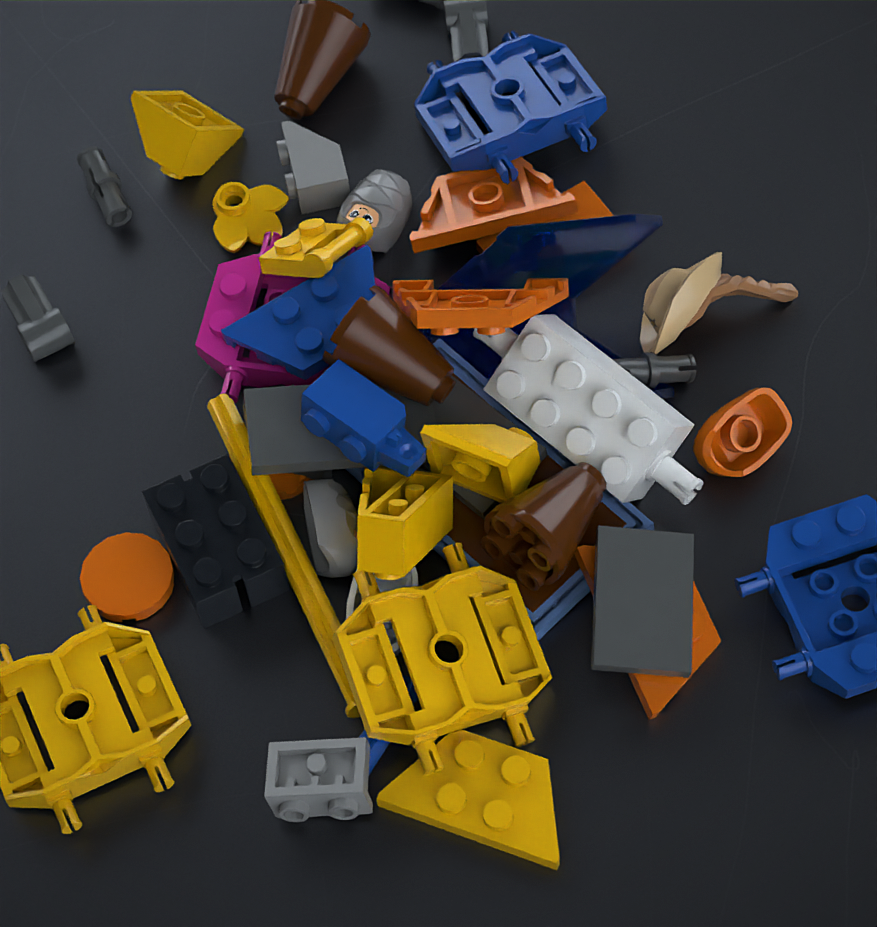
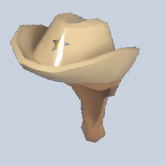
M716 252L688 269H669L649 285L645 292L643 304L644 313L642 316L640 345L643 352L658 354L675 341L684 329L700 319L710 303L723 296L745 295L785 303L797 298L798 290L791 283L775 284L768 283L765 280L757 282L751 276L742 278L739 275L732 277L729 274L721 273L722 252Z

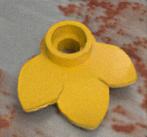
M239 182L223 184L213 198V209L217 216L213 226L216 240L226 251L236 253L247 240L254 245L262 246L266 232L271 231L272 237L273 232L283 237L282 224L275 212L281 210L289 202V197L282 190L271 185H261L249 189Z

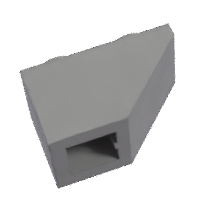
M291 121L281 122L284 140L276 141L281 165H290L292 172L284 174L289 199L298 198L302 215L342 206L350 193L340 145Z

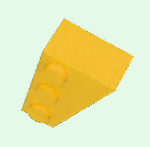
M379 466L374 472L365 467L362 494H360L357 514V571L374 573L375 577L383 580L400 579L453 529V475L415 471L407 478L388 467Z

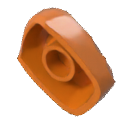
M762 387L749 390L725 404L706 420L694 439L693 453L697 462L708 473L723 477H744L762 466L782 445L791 431L792 417L784 402L771 388Z

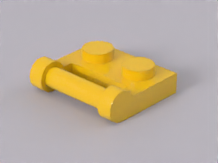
M361 217L353 219L348 224L325 223L320 218L305 220L298 225V229L287 237L275 241L274 246L259 257L262 274L321 278L332 269L333 262L351 248L362 246L372 238V226L366 219Z

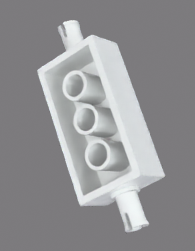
M555 314L535 315L530 318L520 335H517L510 328H506L505 333L497 335H482L477 333V328L474 329L473 336L480 339L502 357V362L483 390L575 465L584 462L595 467L606 481V490L619 501L626 503L643 499L655 481L678 498L683 505L688 504L697 495L693 490H700L704 481L694 476L672 458L695 424Z

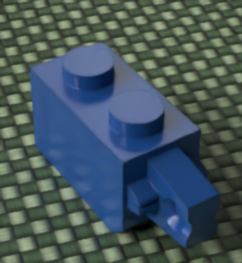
M340 359L331 365L302 393L301 421L312 434L324 437L339 447L341 452L350 461L360 462L372 472L382 464L408 478L426 460L427 449L405 429V405Z

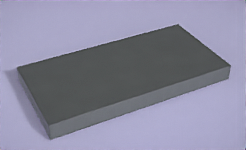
M310 385L244 389V408L252 476L361 468L365 466L360 462L350 461L341 452L339 447L324 437L312 434L301 421L302 393ZM381 388L405 405V429L423 445L420 434L423 426L436 425L433 404L431 403L427 407ZM426 455V460L424 461V463H427V462H428L427 455Z

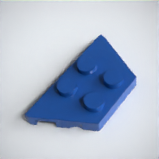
M368 244L333 264L332 269L323 277L307 279L221 330L224 341L233 348L238 344L256 353L258 359L271 365L283 366L288 373L304 380L327 368L329 365L323 361V354L326 350L333 355L337 344L332 342L330 338L361 296L368 301L374 296L369 290L373 285H376L371 248Z

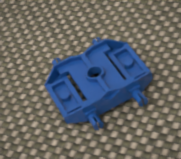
M510 31L511 36L508 32L505 33L502 38V44L486 56L461 59L446 66L440 60H435L436 66L433 61L427 66V73L430 77L414 102L417 119L452 171L489 170L493 168L500 176L502 182L510 183L509 178L513 182L518 177V170L511 163L516 158L570 137L575 140L583 152H588V148L591 151L597 144L596 138L590 133L588 128L607 110L606 96L566 44L530 33L519 37L515 31ZM460 91L463 93L470 106L486 126L488 134L484 135L455 93ZM510 92L513 95L502 96L501 94Z
M867 494L770 526L765 567H762L760 571L734 579L736 589L739 591L741 598L767 589L777 610L788 623L797 653L772 661L773 670L777 673L776 677L779 681L805 671L811 682L845 699L877 688V552L861 555L857 559L827 569L816 570L812 574L794 579L792 575L794 572L877 545V501ZM854 594L862 597L868 606L862 611L854 612L845 608L841 600L847 595Z

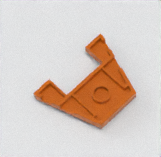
M528 278L523 289L434 290V280H393L392 282L393 300L410 318L417 329H430V333L433 335H453L459 332V328H477V333L482 335L502 334L506 332V328H513L569 297L568 278Z

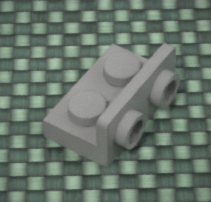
M367 738L269 742L264 797L275 817L290 822H302L309 817L331 816L335 819L349 820L357 817L358 814H371L373 802L368 793L370 745Z

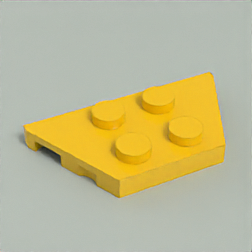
M462 729L447 734L435 744L442 764L445 767L443 770L437 773L432 772L431 775H424L420 759H418L382 789L376 798L378 806L554 870H557L559 867L560 858L549 762L546 758Z

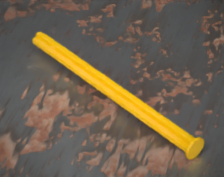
M219 394L216 398L209 400L207 405L209 413L244 487L284 563L288 580L348 704L345 713L348 718H358L360 714L333 640V635L341 624L269 474L252 476L247 428L233 399L227 394Z

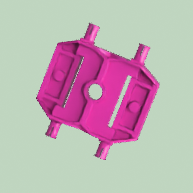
M271 231L264 234L260 253L218 264L195 344L197 354L224 379L220 394H227L233 399L234 403L238 402L242 385L257 388L279 384L285 386L293 384L294 386L311 385L330 367L328 366L307 380L288 373L283 366L271 365L258 359L256 353L250 350L249 358L242 357L245 347L237 344L233 348L227 345L223 339L222 329L255 310L261 288L267 289L263 303L265 305L309 279L307 277L262 274L259 257L271 249L275 241L282 238L276 232H273V237ZM365 245L359 246L358 249L357 247L351 248L348 251V255L359 250ZM375 277L376 285L385 290L391 297V287Z

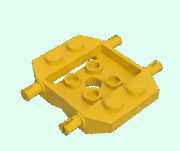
M455 543L454 546L450 544L442 549L451 574L422 586L401 587L387 592H380L374 573L354 572L353 577L356 580L362 597L361 604L333 635V640L367 737L412 745L413 748H416L424 775H431L432 772L437 773L445 768L434 741L439 736L502 717L508 724L515 747H521L523 744L527 745L535 741L525 713L529 710L528 704L552 679L516 581L483 566L469 567L462 543ZM383 622H391L422 710L415 712ZM448 641L454 644L459 652L458 661L448 663L438 658L435 653V643Z
M95 605L87 606L93 622H90L84 607L78 612V617L85 631L70 637L51 653L26 656L13 661L8 645L0 644V652L4 659L2 661L0 658V788L9 807L51 808L54 810L63 834L73 833L66 815L69 816L75 831L82 827V822L72 802L73 798L137 769L146 768L155 792L164 791L158 777L159 773L167 789H170L174 785V780L171 778L164 762L165 756L191 727L187 713L150 632L110 622H102L98 608ZM107 655L139 728V731L135 733L132 732L101 662V656ZM22 691L55 767L50 771L17 693ZM85 701L89 703V709L83 717L75 720L64 717L65 709L72 702Z

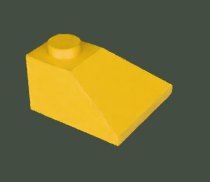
M133 91L130 98L147 157L161 165V172L175 179L182 180L185 176L204 175L242 137L244 128L184 91Z
M495 424L424 425L420 432L423 445L427 449L426 455L432 473L453 475V484L501 503L527 489L541 462L537 441L524 430L511 427L508 430Z

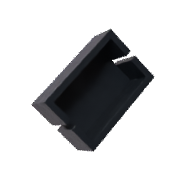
M228 454L189 470L191 475L189 480L184 481L180 474L142 491L154 526L170 555L171 561L204 629L243 612L234 583L240 579L243 580L251 607L290 590L284 563Z

